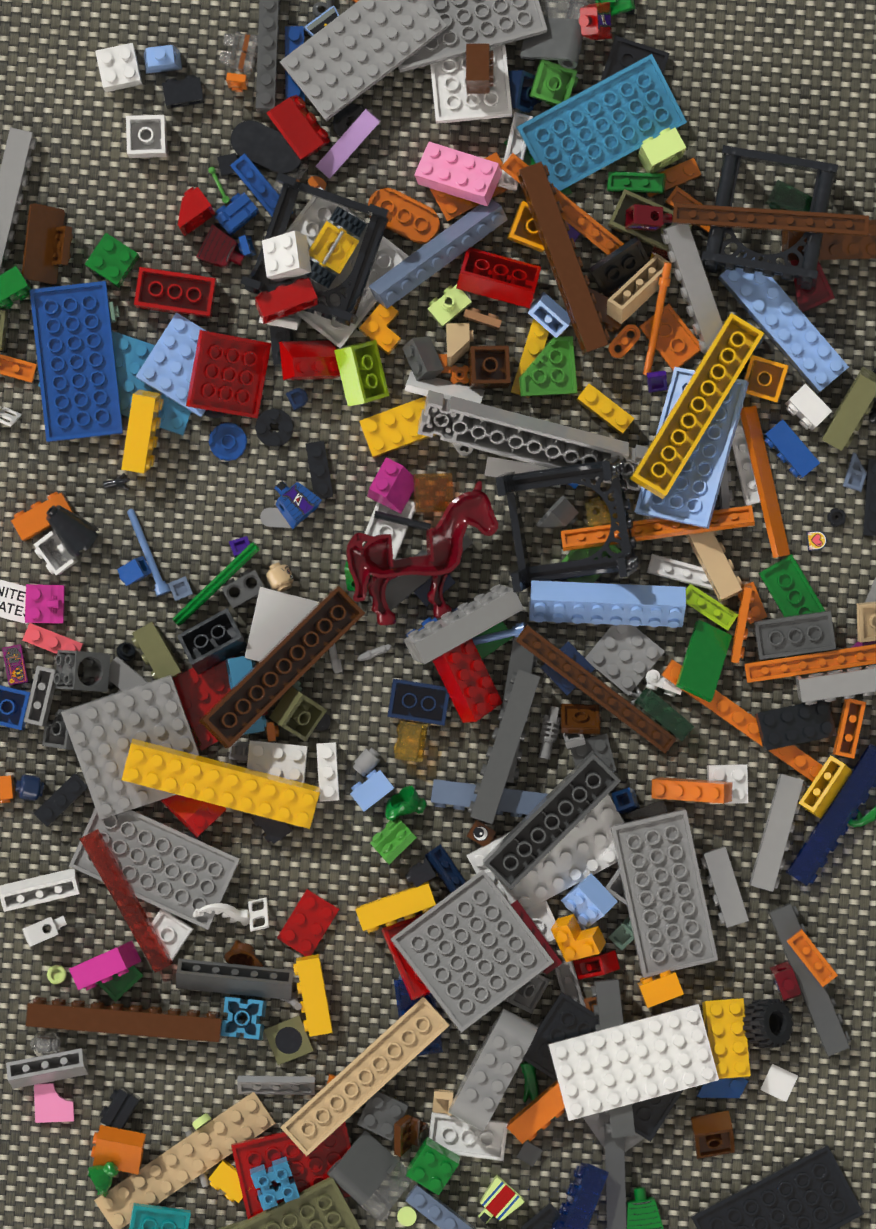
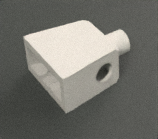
M64 916L54 920L52 917H49L23 928L22 931L29 947L58 935V930L67 927ZM49 925L51 930L44 933L42 928Z

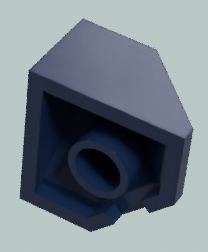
M523 70L508 71L511 105L517 110L529 113L537 103L542 102V100L530 97L536 75Z

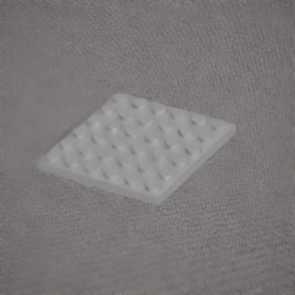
M172 674L61 712L100 820L177 795L121 780L132 739L200 756Z
M484 869L390 939L460 1033L554 963Z

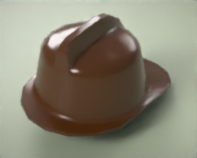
M236 940L230 951L224 955V960L228 964L264 967L256 958L254 947L239 940Z

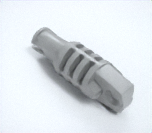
M550 706L548 715H544L540 734L542 744L539 758L551 759L552 746L557 741L561 718L558 717L559 707Z

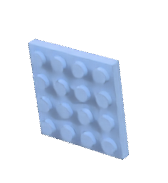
M176 312L137 373L136 378L201 418L206 410L188 407L186 403L199 331L204 329Z

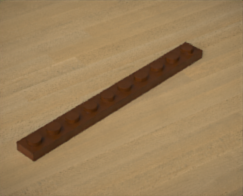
M674 203L673 224L868 236L869 216Z
M527 625L516 638V642L665 754L677 740L674 735Z

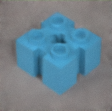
M225 997L224 1012L228 1013V1019L222 1021L221 1036L240 1038V1033H244V1038L263 1040L264 1025L260 1024V1016L265 1017L267 1001L248 999V1004H244V999ZM244 1013H246L248 1020L245 1021V1023L243 1024V1021L240 1020V1017L244 1016Z
M286 1156L272 1161V1166L269 1168H265L263 1164L250 1169L255 1189L261 1188L257 1193L263 1211L278 1206L277 1200L284 1198L286 1203L300 1198L294 1178L289 1179L292 1176V1172ZM273 1180L279 1183L277 1186H271Z

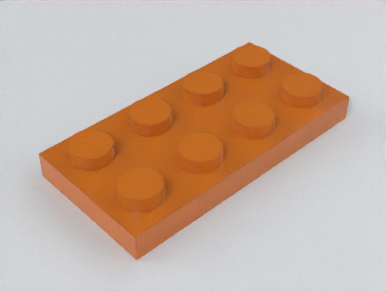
M497 152L484 158L499 163L500 168L503 165ZM497 184L492 198L509 189L498 187ZM429 188L447 223L480 205Z

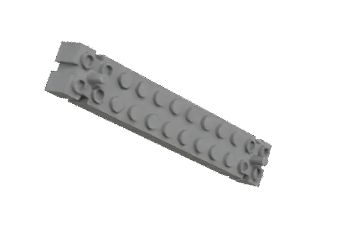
M428 391L424 409L419 419L417 434L431 438L433 434L440 435V440L547 468L598 462L620 456V460L624 462L622 475L623 479H626L627 488L640 492L641 486L630 480V477L648 447L636 444V447L632 448L629 447V442L454 396H451L450 400L445 399L442 393ZM603 480V481H602V482H604V483L611 484V480H608V481Z

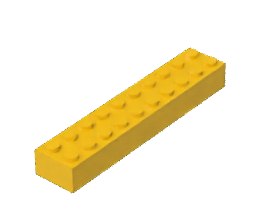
M733 313L727 317L630 477V480L661 499L666 497L764 335V332Z
M132 739L121 779L130 783L308 829L311 827L320 794V787L137 739Z

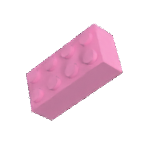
M428 142L414 175L419 185L488 206L502 171L499 163Z

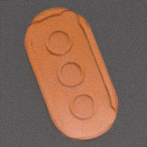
M383 188L377 190L368 201V206L373 204L387 209L393 215L391 223H387L386 229L414 243H427L435 238L439 232L440 221L434 209L395 189Z

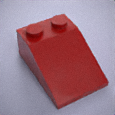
M174 795L161 800L196 838L226 811V808L223 806L181 795Z

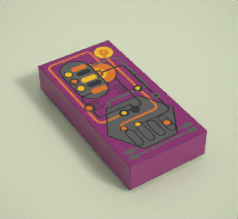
M22 644L3 647L2 651L9 686L28 682Z

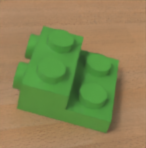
M540 60L530 97L545 101L546 104L556 106L573 96L571 95L572 88H575L578 82V77H576L577 71L564 68L547 60Z
M397 817L394 821H389L381 832L375 834L370 844L390 864L417 837Z

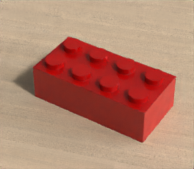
M469 248L466 250L456 289L530 309L541 267Z
M140 267L134 306L141 309L168 313L177 312L181 315L212 319L217 280L211 277Z
M472 638L432 660L463 723L477 722L503 703Z

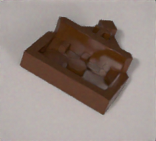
M409 1115L399 1119L394 1124V1155L401 1157L411 1148L412 1144L419 1147L420 1134L424 1132V1129L426 1130L428 1124Z

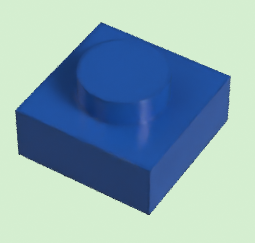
M243 235L238 237L240 252L248 257L256 255L251 236Z

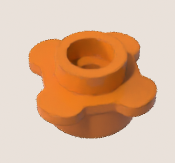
M451 366L450 382L452 384L460 382L467 384L469 382L467 377L468 366Z

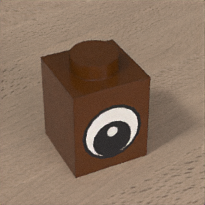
M477 819L466 835L483 847L497 839V836H495L496 831Z

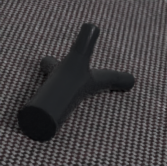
M123 473L117 479L103 481L104 489L120 487L129 491L130 487L124 483L129 482L130 478L124 479L126 474Z

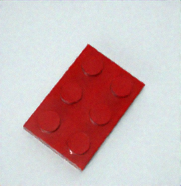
M306 889L277 939L304 956H311L339 911V908Z

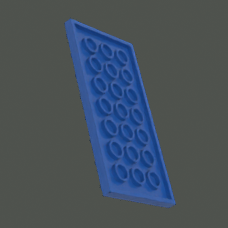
M100 281L30 289L46 442L124 434L107 282Z

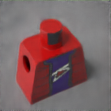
M610 2L592 3L580 8L579 24L581 25L582 36L592 40L612 39Z

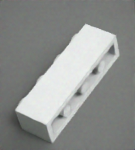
M74 868L0 885V900L4 912L80 894L79 882Z

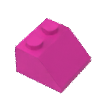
M386 457L368 490L367 497L401 514L417 486L418 480L403 465Z

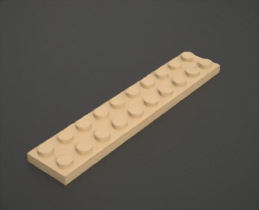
M423 996L280 1128L306 1156L309 1155L448 1028L450 1024Z
M252 1092L140 1168L138 1175L131 1174L109 1189L106 1197L99 1196L94 1201L113 1229H122L130 1223L133 1203L157 1205L232 1154L231 1144L254 1139L276 1124L258 1095Z

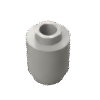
M372 747L370 750L365 748L354 761L353 768L362 776L369 774L380 762V754Z

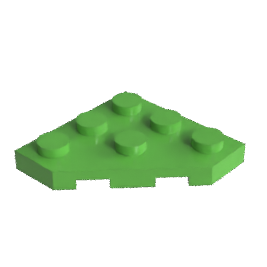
M573 336L553 337L519 377L521 397L578 393Z

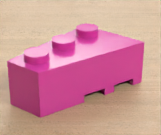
M131 940L70 968L69 971L77 989L85 988L87 991L96 987V982L100 980L103 984L112 980V975L116 973L118 976L128 973V968L141 962V959Z

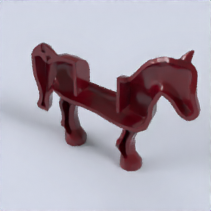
M478 481L472 492L463 493L454 499L446 508L439 523L427 530V555L393 559L391 534L369 536L364 533H356L349 540L346 557L355 583L353 600L356 602L364 601L368 585L369 593L373 599L372 612L377 614V624L392 625L396 623V615L389 609L386 602L385 590L389 580L401 575L432 576L427 600L434 606V617L441 618L447 612L452 613V607L443 598V586L448 574L460 564L463 551L462 541L467 526L476 527L486 536H492L498 529V521L494 515L490 500L482 492V482Z

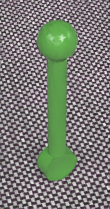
M210 167L208 172L212 174L223 197V203L227 204L230 198L226 196L215 173L216 169Z

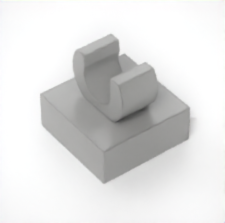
M236 741L230 747L229 759L248 761L249 742Z

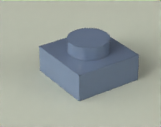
M186 576L168 583L175 601L193 595Z

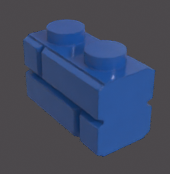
M237 193L231 198L232 203L227 207L223 205L216 211L215 219L229 236L233 235L259 213V209L245 193L241 195Z

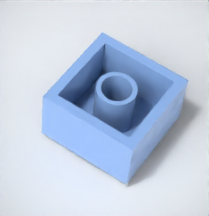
M592 873L575 885L561 899L565 907L586 928L602 918L618 902Z

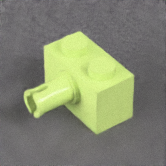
M457 284L454 287L452 285L447 287L440 299L436 297L428 304L430 306L428 312L442 328L472 304V301L462 290L456 289Z

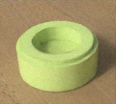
M54 965L49 968L47 978L52 984H61L66 980L67 971L63 966Z
M205 1113L196 1119L192 1125L197 1130L209 1122L211 1117L208 1113Z
M404 1206L399 1209L397 1219L401 1225L411 1226L416 1221L417 1214L414 1208Z

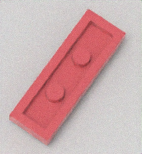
M29 623L22 640L56 654L58 650L81 651L83 643Z

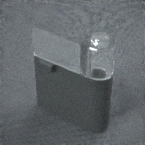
M539 0L547 26V33L525 38L520 58L558 60L560 66L564 68H576L584 37L581 34V25L579 24L580 8L589 5L586 0Z
M366 1130L361 1133L342 1159L338 1160L327 1172L330 1178H333L347 1194L377 1221L387 1219L391 1213L389 1210L412 1182V1179L406 1176L407 1168Z

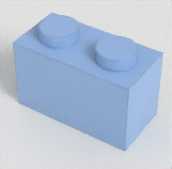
M542 292L532 302L528 314L555 338L570 324L568 313L545 292Z
M374 769L366 776L368 780L363 784L359 781L351 787L353 791L350 795L363 811H366L394 789V786L381 770L377 772Z

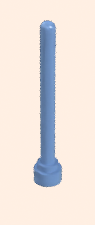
M129 509L127 514L156 583L154 585L156 596L167 594L171 591L170 587L162 580L135 511Z
M524 622L516 623V626H513L512 629L474 637L472 640L475 645L512 636L516 638L526 625Z

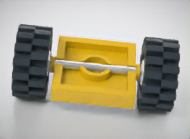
M338 206L330 220L341 227L339 229L327 221L324 223L309 249V256L319 261L320 265L310 260L311 272L305 274L314 282L328 289L336 275L325 269L326 266L340 274L359 243V240L347 234L346 230L360 237L367 225L358 219L357 216Z

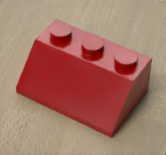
M294 95L269 110L266 114L301 160L316 154L330 142L326 130L317 123L315 115L305 107L304 100Z
M199 187L188 189L184 193L185 196L182 197L178 226L184 237L215 216L211 204Z
M330 340L279 342L283 380L333 379L340 377L334 351L337 349Z

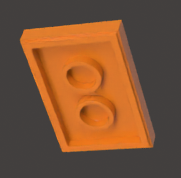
M668 303L663 307L656 350L671 370L674 371L675 367L680 368L701 350L697 338ZM654 315L639 326V329L648 340H650Z

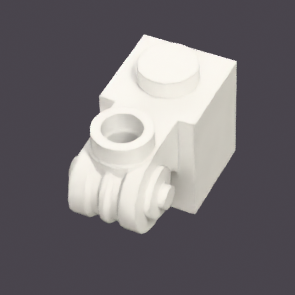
M649 670L645 676L647 688L656 691L657 688L664 689V694L675 697L676 694L681 695L682 690L664 677L660 678V673L657 670Z

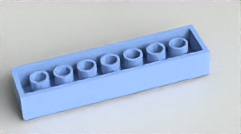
M740 268L724 271L718 278L720 282L817 394L849 368L772 277L763 276V272L757 271L754 274L745 273Z
M531 580L529 621L569 622L575 624L592 623L594 625L612 624L615 626L683 627L686 609V587Z

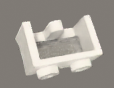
M50 531L33 544L36 548L34 550L40 559L44 558L47 563L46 567L51 574L60 575L78 562L76 557L68 553L55 531Z

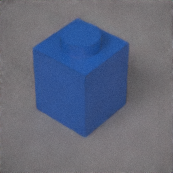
M143 556L135 558L117 569L121 581L126 586L134 584L152 573Z
M628 787L611 793L617 812L625 814L640 808L635 791L632 788Z

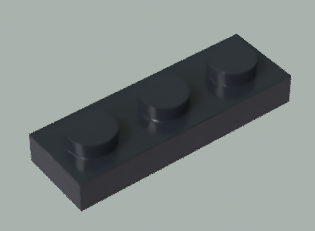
M324 440L305 443L313 493L320 499L333 498Z

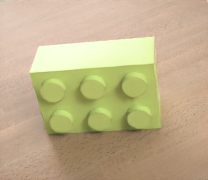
M668 127L662 130L658 137H649L642 142L638 157L647 173H655L683 157L686 146L676 127L673 129Z

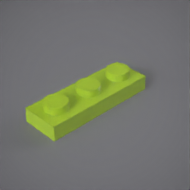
M689 584L686 588V604L725 630L728 631L738 616L737 613L692 584Z

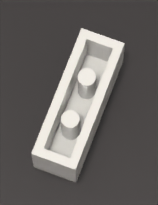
M336 742L318 743L316 746L320 801L340 800Z

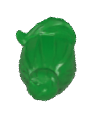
M413 786L404 787L398 794H394L392 798L388 799L385 817L387 820L394 821L398 816L409 815L413 812L423 813L427 802L424 798L418 796Z
M107 1162L104 1166L96 1165L88 1168V1176L98 1191L97 1195L104 1197L108 1195L113 1177L119 1172L118 1167L113 1162Z

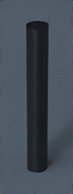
M375 510L374 518L423 530L431 528L430 523Z

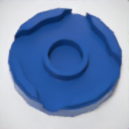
M228 422L220 424L210 434V449L221 460H236L246 450V434L236 424Z

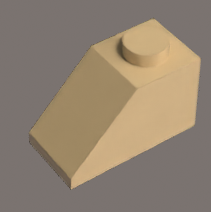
M469 323L446 324L447 366H452L469 350L470 342H474L473 330H469Z

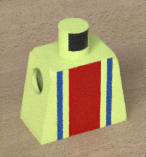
M496 1175L480 1200V1204L485 1209L478 1217L486 1224L493 1216L502 1221L525 1202L524 1198Z

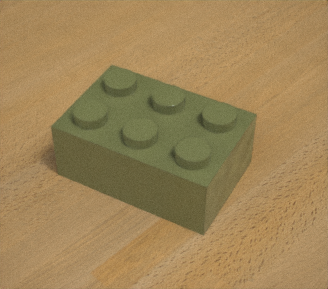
M150 622L132 633L134 636L132 641L137 649L141 648L144 653L141 655L143 661L153 669L151 674L154 680L171 674L175 678L184 673L156 623Z

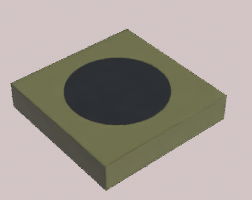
M300 1015L264 1029L277 1065L314 1051L308 1034L305 1032Z

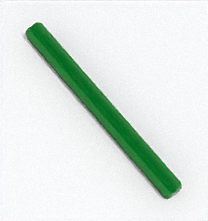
M254 542L248 545L173 618V621L178 626L182 625L259 551L258 545Z

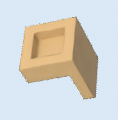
M434 1089L432 1109L434 1113H445L452 1116L448 1111L453 1102V1090Z

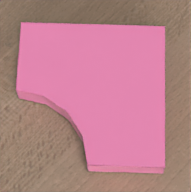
M54 1083L34 1085L35 1123L75 1121L74 1101L62 1098L56 1091Z

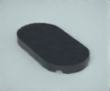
M243 121L232 131L231 145L236 154L241 157L246 153L253 163L274 173L288 174L294 172L303 161V159L300 160L279 131L257 121Z

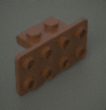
M37 203L30 204L22 275L26 280L51 285L56 284L59 266L68 265L71 257L70 244L73 234L72 227L64 226L65 211L63 209Z

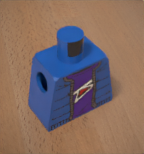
M281 481L274 488L281 495L277 499L276 506L292 529L315 511L322 501L299 482H296L289 488Z

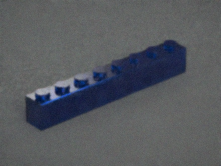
M872 744L867 746L854 766L853 772L786 871L787 874L806 886L809 883L813 884L818 876L816 874L819 867L823 868L828 861L826 856L830 851L833 852L839 843L837 839L840 835L844 836L849 828L848 822L850 819L854 820L860 811L858 810L861 802L864 804L870 796L868 792L871 787H876V746Z

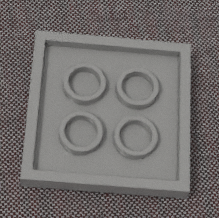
M612 625L585 659L629 696V693L634 690L665 651L635 626Z

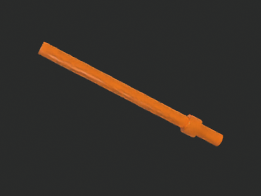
M664 262L662 276L659 277L658 285L660 287L643 375L646 376L652 370L667 287L670 286L671 278L669 276L672 265L670 262Z

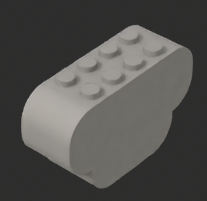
M503 1008L467 1070L448 1113L484 1131L525 1056L538 1026Z

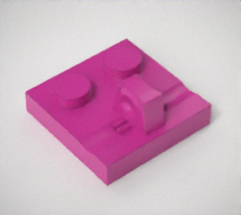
M26 584L25 623L64 624L65 585Z

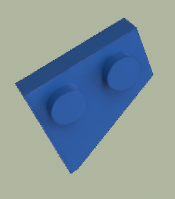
M743 1077L728 1078L703 1084L697 1097L740 1098L748 1080Z

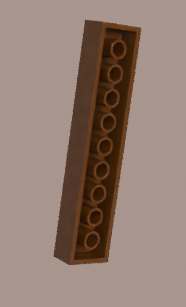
M542 161L522 168L516 174L582 354L608 345V340H610L609 334L606 329L603 330L602 315L600 311L595 309V296L589 292L588 286L590 283L586 274L583 275L581 271L583 264L580 256L576 257L574 239L569 238V225L566 220L562 219V206L559 201L556 202L555 187L553 183L550 184L548 181V176H550L548 168L542 164Z
M339 585L333 588L199 722L226 749L230 748L365 612Z
M35 997L27 1003V1027L220 1042L222 1039L221 1029L224 1015H220V1012L208 1011L207 1014H200L201 1010L194 1009L181 1012L180 1008H170L168 1011H163L162 1007L157 1006L143 1009L142 1005H131L127 1008L121 1003H112L110 1006H104V1002H93L90 1005L85 1004L83 1000H74V1002L66 1003V999L55 998V1000L47 1001L46 997Z

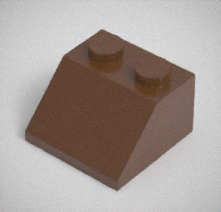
M719 1111L691 1117L697 1159L735 1153L734 1134L729 1111Z

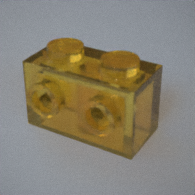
M608 496L610 501H614L615 498ZM599 498L588 499V503L584 504L587 526L611 524L609 509L605 501H600ZM617 513L613 514L614 518L618 517Z
M400 720L396 730L398 738L394 745L396 759L423 762L428 730L427 723Z

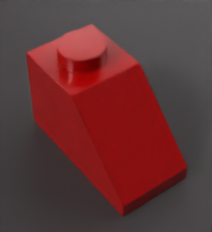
M615 950L573 961L577 979L605 975L620 969Z

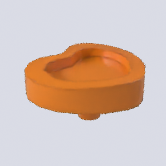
M312 176L308 179L310 186L321 187L324 190L327 187L326 182L318 176Z

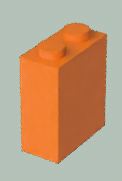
M100 1125L99 1132H95L93 1137V1144H96V1146L92 1147L91 1157L94 1158L93 1166H104L107 1162H113L119 1171L138 1175L143 1159L146 1134Z

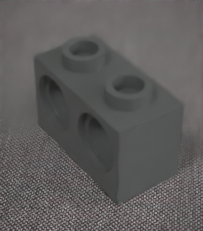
M251 569L244 571L240 574L241 578L236 581L232 578L225 582V587L221 588L233 609L257 597L260 587L265 588L256 570L251 571ZM255 578L257 580L255 588L250 589L247 587L248 579ZM234 587L240 589V595L237 598L230 596V590Z

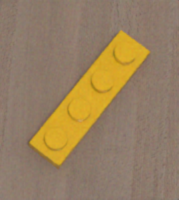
M534 319L511 393L521 396L519 377L544 349L549 331Z

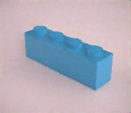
M245 656L225 660L230 689L255 666L254 660L244 658ZM261 716L243 735L265 731L264 727H267L265 716Z

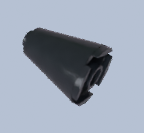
M60 505L50 507L46 513L47 521L68 553L73 557L81 555L79 551L82 549L85 551L89 549L98 537L96 531H99V529L95 525Z

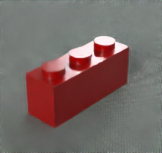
M300 278L290 285H280L273 291L259 293L255 297V305L263 324L318 305V297L310 278Z

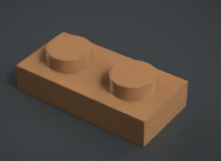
M470 307V310L465 309L463 319L500 330L502 320H499V316L488 313V316L480 314L481 310Z

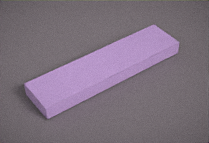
M365 109L319 161L316 167L330 179L378 125L380 120L369 110Z

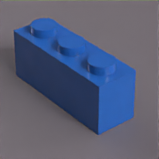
M783 419L764 435L766 438L764 442L770 449L774 448L778 452L776 456L782 463L786 462L791 467L789 471L795 478L799 477L802 479L820 464Z

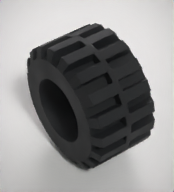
M759 999L752 1001V1004L747 1006L748 1010H745V1017H743V1030L746 1031L745 1036L749 1038L750 1044L759 1048H779L791 1038L790 1034L793 1031V1021L791 1019L792 1013L789 1012V1007L785 1006V1002L780 1001V999Z

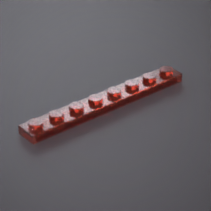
M96 829L81 837V843L154 972L156 973L171 965L173 962L99 830Z

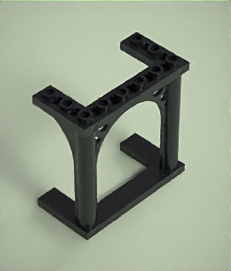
M723 145L722 167L714 206L732 207L739 167L742 166V161L746 160L816 172L817 176L810 212H828L833 183H836L838 164ZM710 226L706 251H703L702 265L706 272L709 273L722 272V266H724V269L727 270L740 268L743 269V272L754 274L755 271L763 272L762 275L767 277L780 275L785 280L797 278V285H801L800 288L812 290V287L816 288L818 271L816 270L823 233L804 232L801 239L790 249L777 254H761L745 247L734 234L732 227L725 229V227ZM725 234H730L731 239H727L723 242V238L726 239ZM735 243L738 246L733 254H726L724 251L728 244ZM804 246V249L802 250V252H804V256L801 254V252L797 250L798 247ZM741 251L747 253V256L745 258H743V255L739 257L737 256ZM789 254L797 255L799 258L797 266L789 263L787 258ZM762 256L764 257V260L759 261L758 258ZM783 258L785 265L781 262L778 264L776 259Z
M278 172L276 180L283 187L264 240L285 234L299 191L371 216L355 265L348 278L331 290L315 292L318 298L320 296L326 298L328 306L322 300L320 302L318 300V305L304 310L314 314V311L321 312V317L329 320L335 317L337 322L350 326L351 323L356 324L358 319L356 313L387 223H391L393 215L387 209L373 204L368 206L301 183L297 178ZM263 245L251 274L248 277L243 276L241 284L245 285L244 289L257 295L260 292L273 291L280 285H290L293 283L290 279H287L278 285L270 284V279L266 276ZM342 288H347L345 292L347 294L346 298L340 292ZM333 293L340 297L341 303L338 307L333 306L330 302V295Z
M620 456L611 457L604 461L517 474H515V471L495 477L498 497L507 495L518 563V570L511 573L514 593L521 592L530 587L531 580L556 581L618 572L620 578L628 577L637 571L639 558L635 556L634 552L636 539L634 536L632 537L631 533L633 520L628 514L630 501L625 495L627 482L626 479H623L624 462L620 460ZM595 477H599L596 485H593L590 479L596 480ZM611 480L610 489L605 492L602 491L600 488L602 481ZM571 483L581 484L596 491L605 501L611 518L609 536L602 548L592 556L584 559L530 566L518 491ZM614 491L612 498L615 499L610 501L608 495ZM614 513H617V518L613 517ZM616 530L620 532V533H618V536H619L621 539L615 538L614 532H615ZM610 543H619L622 551L620 553L613 552L610 549ZM603 551H607V553L612 557L608 558V555L606 557H602Z

